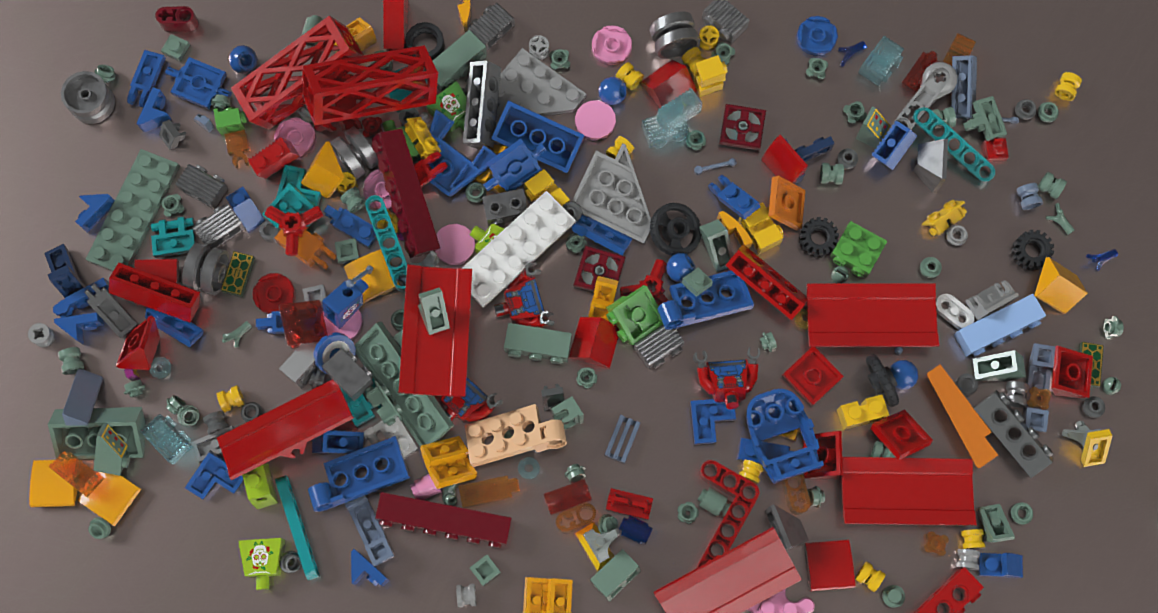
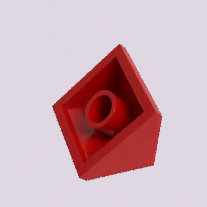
M673 59L640 82L641 86L664 114L697 91L687 67Z
M148 317L127 334L116 367L119 369L150 370L160 340L155 317Z
M580 317L569 358L610 369L618 341V327L601 317Z
M1061 346L1055 347L1052 378L1054 396L1090 397L1093 356Z
M842 431L815 434L820 447L817 450L819 461H823L824 465L820 469L804 473V478L839 479L843 475ZM803 439V448H807Z

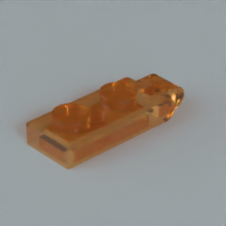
M508 476L458 486L463 508L512 498V493L520 491L518 479H508Z

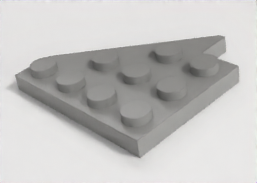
M522 48L501 73L496 122H499L508 101L541 116L575 112L586 99L587 94Z
M622 143L615 159L596 151L572 202L577 203L581 207L582 214L645 244L650 233L651 216L627 146Z

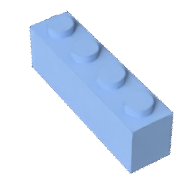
M1031 294L958 330L954 337L966 357L972 354L974 357H977L986 352V347L992 345L995 348L1005 342L1004 338L1010 336L1013 339L1023 334V329L1029 327L1031 330L1041 325L1040 320L1046 314L1034 294Z

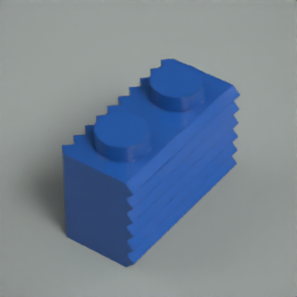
M894 121L895 124L892 125V128H889L890 131L887 132V135H884L885 138L882 139V142H879L880 145L877 146V149H874L875 152H872L873 157L891 170L895 168L917 138V135L898 121Z

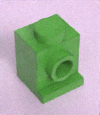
M233 107L226 108L224 111H219L218 108L213 109L216 128L221 135L246 131L244 123H247V116L244 111Z

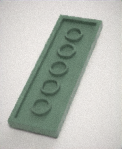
M140 149L85 260L110 271H114L118 262L131 267L161 206L160 202L162 198H165L180 168L178 163Z
M377 322L355 344L356 355L372 373V378L380 386L382 384L386 386L391 394L388 396L391 403L396 401L403 411L399 415L418 445L421 447V445L437 442L454 424L434 396L398 393L401 348L383 322Z

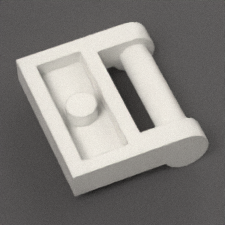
M398 417L395 418L396 422L391 426L381 421L364 431L365 439H368L372 445L380 442L376 436L380 431L386 439L396 436L404 459L419 450ZM382 459L381 461L383 463L381 465L385 469L388 465L387 460Z

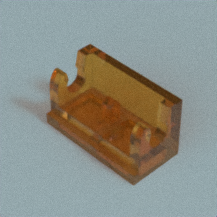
M64 451L49 465L50 469L87 498L104 480L103 477L71 452L67 453Z

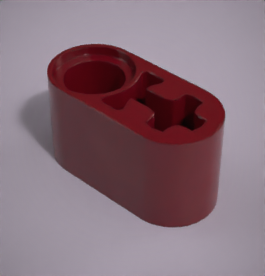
M188 6L161 7L155 13L157 22L166 32H191L196 30L199 25L198 18Z

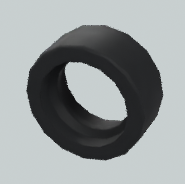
M417 23L406 34V47H414V39L420 34L428 33L434 35L437 39V45L428 52L433 61L444 52L443 33L439 27L432 23Z

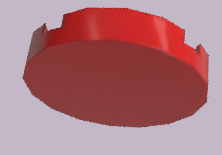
M269 273L262 276L253 288L254 303L266 314H270L273 311H287L293 305L296 298V291L291 280L279 273Z

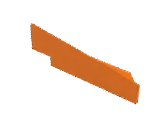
M941 364L929 371L927 376L977 468L983 467L998 456L985 438L992 432Z

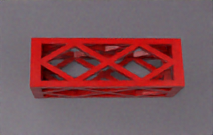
M329 15L232 86L231 90L248 120L270 130L305 105L302 76H291L293 72H301L302 65L312 59L310 64L362 56L364 54L348 27ZM318 42L317 45L304 50L307 43ZM332 51H338L330 58H328ZM338 69L326 79L338 81L348 74L349 71ZM323 70L314 71V73L316 75ZM264 74H275V76L261 81ZM288 82H295L285 90ZM271 88L268 96L259 97ZM294 98L291 104H280ZM251 103H254L255 107L257 108V111L254 110Z
M425 45L302 65L303 99L314 126L436 104L438 71ZM391 60L408 65L397 73L380 70ZM376 61L368 67L356 65ZM338 69L356 73L344 82L326 79ZM323 70L316 75L314 73V71ZM368 77H369V78H372V79H375V80H371V81L362 82V81H364V80H365L366 78H368ZM378 88L374 92L365 91L368 89ZM396 88L413 91L401 101L385 97V95ZM343 97L361 100L349 110L331 106ZM373 103L384 105L365 109ZM323 113L332 114V115L323 116Z

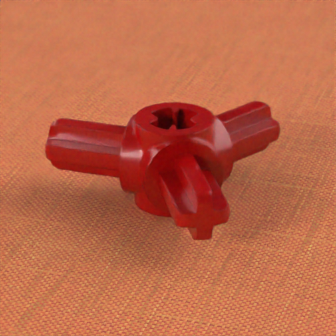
M269 206L266 209L265 216L278 223L279 228L283 230V236L286 237L285 254L297 256L299 238L303 236L304 231L307 229L306 226L322 218L323 213L319 206H315L302 214H299V212L284 213L273 206Z
M656 259L650 275H646L645 279L639 281L637 285L620 287V296L627 297L645 285L651 288L652 286L655 287V291L652 292L650 290L658 306L669 301L663 294L665 290L662 287L664 283L662 277L667 262Z

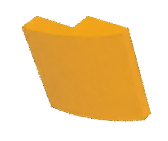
M381 249L343 266L348 279L351 280L365 271L368 265L373 267L371 274H366L361 278L369 287L363 293V304L379 295H386L396 289Z
M460 436L421 445L420 450L426 468L437 489L476 479L477 471L470 465L468 449Z
M77 459L33 460L29 492L30 507L75 506L78 491L76 479L79 461Z
M98 472L77 501L115 526L141 489L121 475Z
M525 577L523 613H571L573 580Z

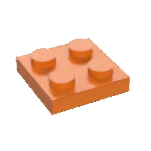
M780 176L772 177L768 216L794 230L802 229L806 190Z

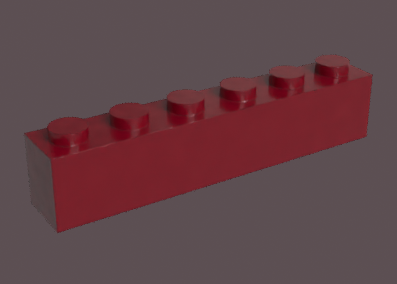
M400 128L380 132L372 138V148L377 155L379 170L383 173L385 188L392 201L391 207L398 220V229L404 239V248L409 254L410 259L429 254L430 251L435 252L440 249V244L403 130Z
M384 492L380 493L375 519L380 521L379 525L392 527L393 524L402 525V530L413 532L415 528L423 529V534L436 536V532L445 534V538L458 540L459 536L467 538L466 542L480 544V541L489 542L488 546L500 549L502 545L506 546L512 519L511 517Z

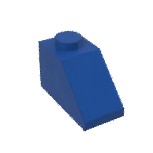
M330 430L312 439V453L349 454L363 448L364 432Z

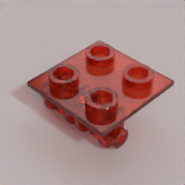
M320 300L278 305L287 346H291V349L300 347L299 344L319 342L321 338L326 335L328 336Z

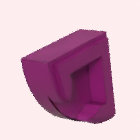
M137 369L124 370L125 376L129 380L136 381L141 379Z

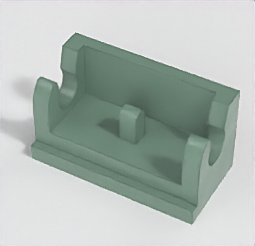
M572 396L551 408L554 420L562 419L563 423L569 422L564 424V429H569L577 423L581 424L584 422V414Z
M622 549L590 581L610 602L641 572V569Z

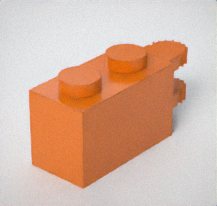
M281 229L274 239L280 246L286 249V237L283 236V230ZM306 229L303 236L299 238L298 255L295 257L310 268L316 263L324 270H327L329 267L327 263L319 259L322 253L333 260L337 256L324 245V239L315 232L311 234Z

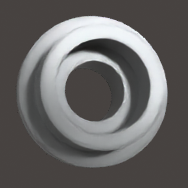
M953 225L947 230L946 238L950 244L960 246L966 242L968 233L964 227ZM957 233L960 239L954 238L953 234Z

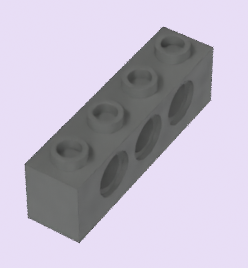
M489 61L470 62L463 144L476 149H482L484 145L488 148H494L495 142L491 138L496 129L501 67Z
M996 390L978 403L974 410L1030 478H1032L1053 463L1054 458L1052 456L1054 453L1048 445L1040 443L1037 439L1039 435L1032 427L1028 428L1025 425L1023 415L1017 409L1014 411L1011 408L1009 398L1003 392L999 393ZM1003 410L1006 412L1007 418L999 420L995 416V412ZM1013 427L1019 428L1022 435L1013 437L1009 430ZM1032 445L1035 447L1036 452L1031 455L1027 454L1024 451V446Z

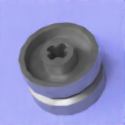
M689 12L670 13L660 17L650 25L649 31L652 40L655 41V50L658 57L662 59L681 57L691 48L700 45V38L698 32L694 29L695 23Z
M82 71L71 75L64 82L61 89L62 102L73 116L83 123H100L108 118L114 109L115 98L113 92L103 79L94 72Z
M353 126L345 132V137L350 145L339 136L330 143L343 165L357 180L365 174V168L361 161L370 169L377 166L379 161L369 141Z
M194 244L185 260L182 274L183 285L196 291L201 288L204 293L217 295L221 290L229 266L228 251L216 247L210 250V247L207 245Z

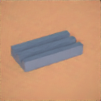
M620 415L604 456L625 464L641 422ZM622 422H625L626 425L619 440V443L617 445L616 451L614 454H612L610 452L612 450V447L614 445ZM630 425H633L634 429L624 451L623 457H620L618 455L628 433Z

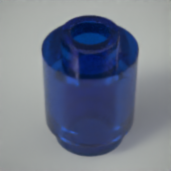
M629 515L628 519L623 518L619 530L622 531L621 536L639 544L641 542L646 544L653 528L648 526L649 523Z

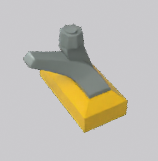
M1078 421L1075 424L1076 430H1063L1062 436L1074 439L1082 444L1084 449L1081 462L1084 467L1105 464L1112 440V434L1109 429L1090 430L1083 421Z
M595 522L575 533L597 572L614 557L609 545L620 535L617 528L601 534Z

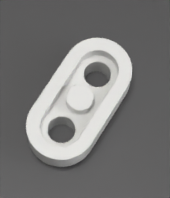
M942 294L936 299V312L955 328L960 330L974 322L972 311L954 296ZM941 304H947L948 309L942 308ZM959 316L964 318V323L958 320Z

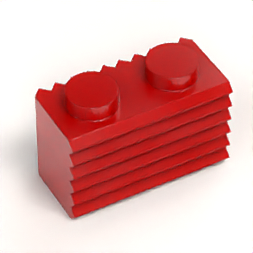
M279 137V140L272 142V145L269 144V147L262 149V152L259 151L252 158H248V162L258 177L267 179L300 156L291 141Z

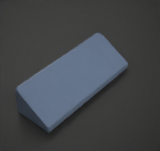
M952 56V67L955 69L958 77L957 84L951 94V107L955 110L956 119H973L972 115L976 113L972 103L976 101L977 56Z
M83 369L77 370L62 413L66 426L89 424L103 381L102 376Z

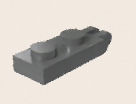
M94 283L91 287L96 292L95 295L89 289L85 291V294L90 298L87 301L88 304L120 338L138 324L105 287L100 289Z

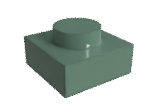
M170 34L161 52L181 62L190 47V43Z
M355 238L335 242L339 264L349 263L360 258Z
M699 267L682 279V284L696 297L711 287L713 283Z
M485 555L470 567L483 586L501 573L488 555Z

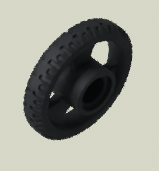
M668 203L661 206L653 214L650 221V235L657 248L669 256L678 253L689 254L700 242L701 232L699 227L701 223H699L700 220L695 212L686 205ZM673 210L681 212L686 216V219L676 217L671 220L667 216V212ZM659 225H662V226H663V228H662V234H663V237H664L667 241L670 242L669 245H667V244L662 240V238H661V236H660V233H659V227H658ZM674 226L678 229V233L674 231ZM690 230H693L691 242L683 248L680 239L687 236Z
M871 354L867 356L866 363L871 373L868 375V379L877 395L883 394L885 402L890 407L898 405L899 397L895 390L897 382L888 366L884 367L877 355Z

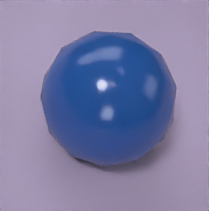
M237 46L231 51L229 63L237 73L248 74L257 66V55L249 46Z
M608 77L600 83L598 93L605 104L617 105L626 97V85L620 78Z
M684 253L673 255L668 260L666 266L667 274L676 282H682L685 276L696 269L692 259Z
M899 360L891 365L890 370L897 382L896 388L901 390L910 389L917 383L919 377L918 369L912 362Z

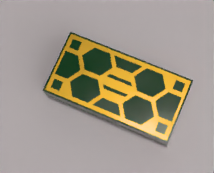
M233 251L221 287L222 292L243 297L255 260L254 256Z
M1081 342L1079 352L1093 356L1090 387L1099 388L1101 385L1104 345Z

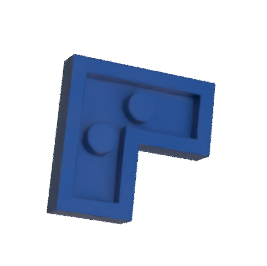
M714 399L690 402L694 445L716 443L715 422L736 420L735 409H727L725 402H716Z
M210 450L185 486V489L204 499L216 482L232 493H235L243 481V476L241 475L231 480L225 460Z

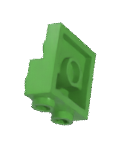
M850 221L829 258L836 265L851 269L854 275L867 278L887 240Z
M645 285L627 297L622 296L606 307L609 312L606 316L612 325H617L619 329L617 335L623 343L627 342L634 345L663 325L657 309L659 306Z

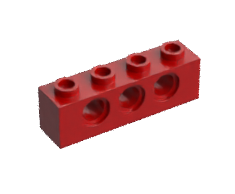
M744 244L725 265L791 320L807 302L805 294Z
M965 567L960 568L914 613H938L937 607L939 604H943L946 607V613H964L966 611L964 606L968 602L974 603L982 595L980 591L984 587ZM955 589H959L962 593L960 601L956 600L953 596Z

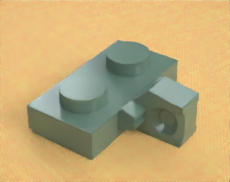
M993 96L972 103L976 113L972 115L973 119L963 123L966 131L977 128L978 132L983 131L986 141L1007 135Z

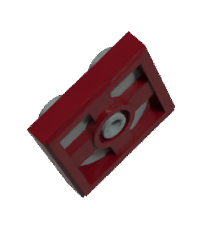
M726 104L719 144L760 151L766 110Z
M585 246L573 286L594 292L598 276L619 281L626 257Z

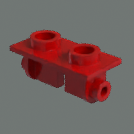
M611 488L606 510L648 520L653 498Z

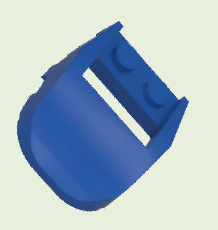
M774 389L755 396L750 401L746 413V421L756 457L773 484L815 469H820L824 465L823 461H819L817 453L820 447L818 439H816L814 434V424L803 410L805 407L800 399L793 392L786 389ZM800 429L807 448L767 460L760 441Z

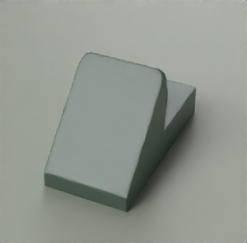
M440 287L420 293L419 299L421 304L418 307L428 334L431 335L449 329L448 316Z
M1000 504L978 507V515L985 529L984 542L993 543L1015 539Z

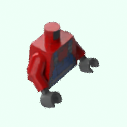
M528 263L526 269L507 286L504 291L506 302L494 305L497 317L510 314L512 324L537 328L545 324L554 325L555 321L548 320V317L554 315V313L544 310L535 277L532 278V275L541 274L539 269L533 271V267L537 263Z
M750 348L748 349L747 356L750 359V363H748L747 359L706 362V366L704 362L708 357L707 352L702 351L703 360H699L697 352H695L693 360L699 366L697 367L700 386L709 395L713 396L714 401L725 402L727 409H736L739 406L738 401L745 400L746 393L751 392L757 382L758 363L756 361L760 356V349L758 348V355L755 357L750 355Z
M467 376L465 397L441 396L440 399L447 407L444 411L449 419L452 421L455 417H458L463 423L466 421L475 422L483 420L496 406L503 403V400L494 401L497 393L487 396Z

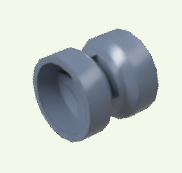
M1037 183L1026 184L1016 189L1018 196L1022 199L1021 206L1023 210L1033 209L1043 204L1042 198L1038 196L1039 188Z

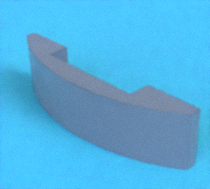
M1034 343L1026 377L1029 389L1025 394L1027 403L1026 407H1023V417L1025 418L1023 422L1028 428L1032 427L1035 431L1047 432L1049 416L1047 403L1056 346Z
M364 495L344 503L362 538L373 566L375 567L394 557L381 525H379L380 522L375 519L376 514L367 496Z

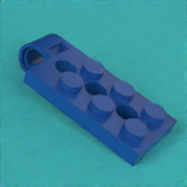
M733 271L711 275L708 277L713 281L712 286L697 297L682 283L671 285L669 291L673 300L664 302L657 308L664 328L671 330L753 309L754 303L745 281ZM728 290L732 296L725 297L721 294V291ZM709 295L712 298V301L705 302L702 300L701 296ZM689 300L692 303V306L685 307L682 305L681 301Z
M394 436L323 463L329 483L315 484L308 488V493L313 510L320 512L409 479L410 475L398 438ZM382 459L387 460V467L384 470H378L377 463ZM365 467L367 474L363 478H357V470ZM345 475L346 482L342 486H337V477Z

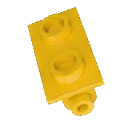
M421 117L406 119L407 123L404 124V130L412 142L419 141L415 148L421 158L425 159L436 151L441 152L437 141L432 137Z
M951 200L945 203L942 210L928 215L927 220L922 225L930 226L929 232L932 236L940 235L950 228L946 220H949L951 225H954L965 217L967 210L961 206L965 202Z

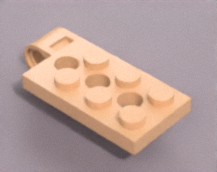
M536 404L465 425L468 453L472 467L531 450H536L538 453L548 449H558L567 444L563 422L561 420H549L541 423ZM534 424L533 431L526 433L525 428L527 425ZM514 430L513 436L505 439L506 432ZM488 436H494L492 443L485 445V439Z

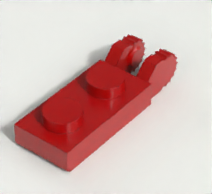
M439 151L432 153L425 159H421L414 165L421 188L448 167L446 162L438 164L433 169L429 166V164L440 158L441 154Z

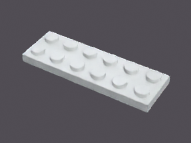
M547 191L544 192L462 267L472 269L471 296L484 308L526 269L528 263L536 260L575 224L576 220Z

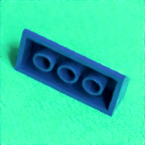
M508 101L491 139L508 147L521 139L531 151L542 143L547 151L536 157L537 160L568 173L585 135Z

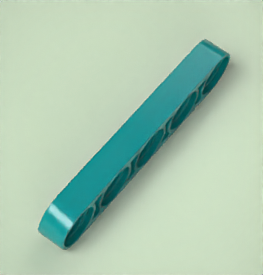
M922 107L914 112L913 120L916 125L934 141L948 139V144L953 138L959 141V148L953 151L948 146V153L980 181H990L995 176L993 165L932 110ZM921 111H926L929 115V119L925 123L919 122L917 118ZM936 125H942L944 128V133L940 137L933 134V128ZM968 152L973 153L975 156L972 164H967L964 161V156ZM983 166H987L990 169V175L987 178H982L979 174V170Z
M377 195L370 196L365 203L370 221L394 286L397 290L405 292L406 286L398 285L397 281L401 276H406V259L383 199ZM374 201L381 203V208L377 211L370 209V204ZM386 220L388 226L385 229H378L376 227L377 222ZM391 238L395 240V245L392 248L384 247L383 243L386 239ZM394 257H399L402 259V264L398 267H393L390 265L391 260Z
M287 475L276 478V486L305 576L308 581L319 577L318 567Z

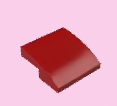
M781 134L772 142L761 159L775 176H780L793 184L805 173L808 167Z
M178 259L135 260V269L181 285L178 282Z
M849 540L805 543L808 564L807 573L811 591L855 588L854 566Z

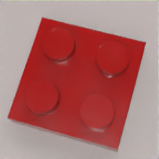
M811 347L782 374L811 406L818 402L844 377L816 347Z
M905 409L873 423L870 428L898 460L930 446L933 441Z

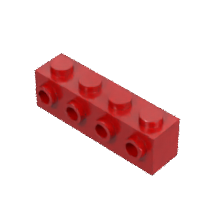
M118 262L109 277L110 294L189 323L199 308L200 292Z

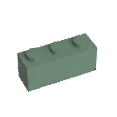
M470 30L433 60L438 71L437 89L440 92L456 82L461 76L465 77L468 75L470 62L484 61L486 58V46Z
M508 323L504 351L508 353V356L516 358L524 355L529 356V359L541 361L543 358L549 359L554 364L568 363L572 333Z

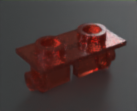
M930 51V53L923 52L902 84L917 93L920 89L925 69L931 64L939 62L937 60V53L934 51Z
M585 479L544 494L551 515L592 500Z

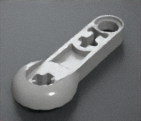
M936 62L928 66L922 75L920 89L895 121L905 123L910 130H913L916 126L913 116L911 117L913 123L907 119L911 114L910 108H930L937 99L954 90L958 77L955 69L945 62ZM935 76H944L943 81L945 82L940 81L939 83H936V78H934ZM926 111L919 112V115L917 117L919 121L925 115Z

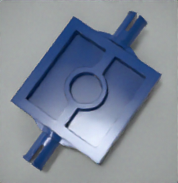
M191 57L187 59L185 65L180 70L168 66L165 71L167 75L175 77V84L170 91L172 95L205 109H210L211 101L216 95H225L229 98L232 95L231 91L222 88V84L227 76L225 71Z
M519 139L486 163L492 171L493 178L483 185L487 191L498 184L506 192L516 190L542 170L536 157L547 151L541 143L531 151Z

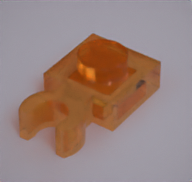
M241 130L224 134L228 154L230 156L234 155L232 163L235 168H238V161L241 159L244 160L246 166H249L248 157L244 154L245 152H250L246 131Z

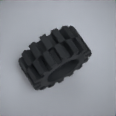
M817 217L816 220L812 218L804 224L799 235V244L803 246V251H807V255L813 254L814 258L818 256L822 258L826 254L828 256L834 250L838 243L839 233H837V226L833 227L834 223L832 221L829 223L827 218L821 220V217ZM817 230L824 232L827 241L821 245L815 244L811 239L812 232Z
M1033 230L1025 231L1013 243L1012 253L1015 254L1012 257L1014 260L1018 259L1016 262L1018 266L1023 264V269L1029 267V270L1033 271L1035 268L1038 270L1043 267L1046 257L1052 259L1051 256L1054 254V250H1052L1054 244H1050L1052 239L1050 237L1046 239L1045 236L1047 234L1044 232L1041 235L1040 230L1035 232ZM1028 243H1034L1040 248V255L1038 257H1031L1026 253L1025 247Z

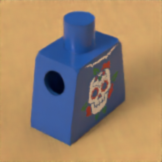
M359 279L353 287L349 288L346 286V281H344L322 300L324 316L337 328L341 329L363 305V293L369 288L366 282Z

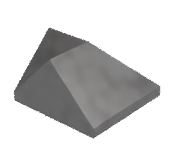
M948 139L918 144L917 165L913 172L933 193H937L946 180Z
M775 504L765 510L771 528L774 527L786 550L809 541L800 519Z

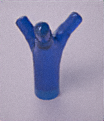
M861 41L850 47H839V51L846 52L840 65L843 67L853 54L865 49V42Z
M1112 249L1098 255L1087 254L1086 257L1092 259L1093 263L1098 262L1095 270L1099 271L1106 261L1117 257L1118 252L1116 249Z

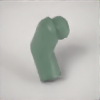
M461 483L442 488V500L445 505L454 506L457 503L456 488Z

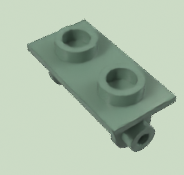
M375 381L377 387L373 388L370 386L367 388L365 396L374 408L382 404L383 407L378 409L377 413L384 424L391 426L396 422L395 418L398 417L400 421L402 420L399 414L403 411L396 401L391 403L388 398L391 394L384 384L380 386Z

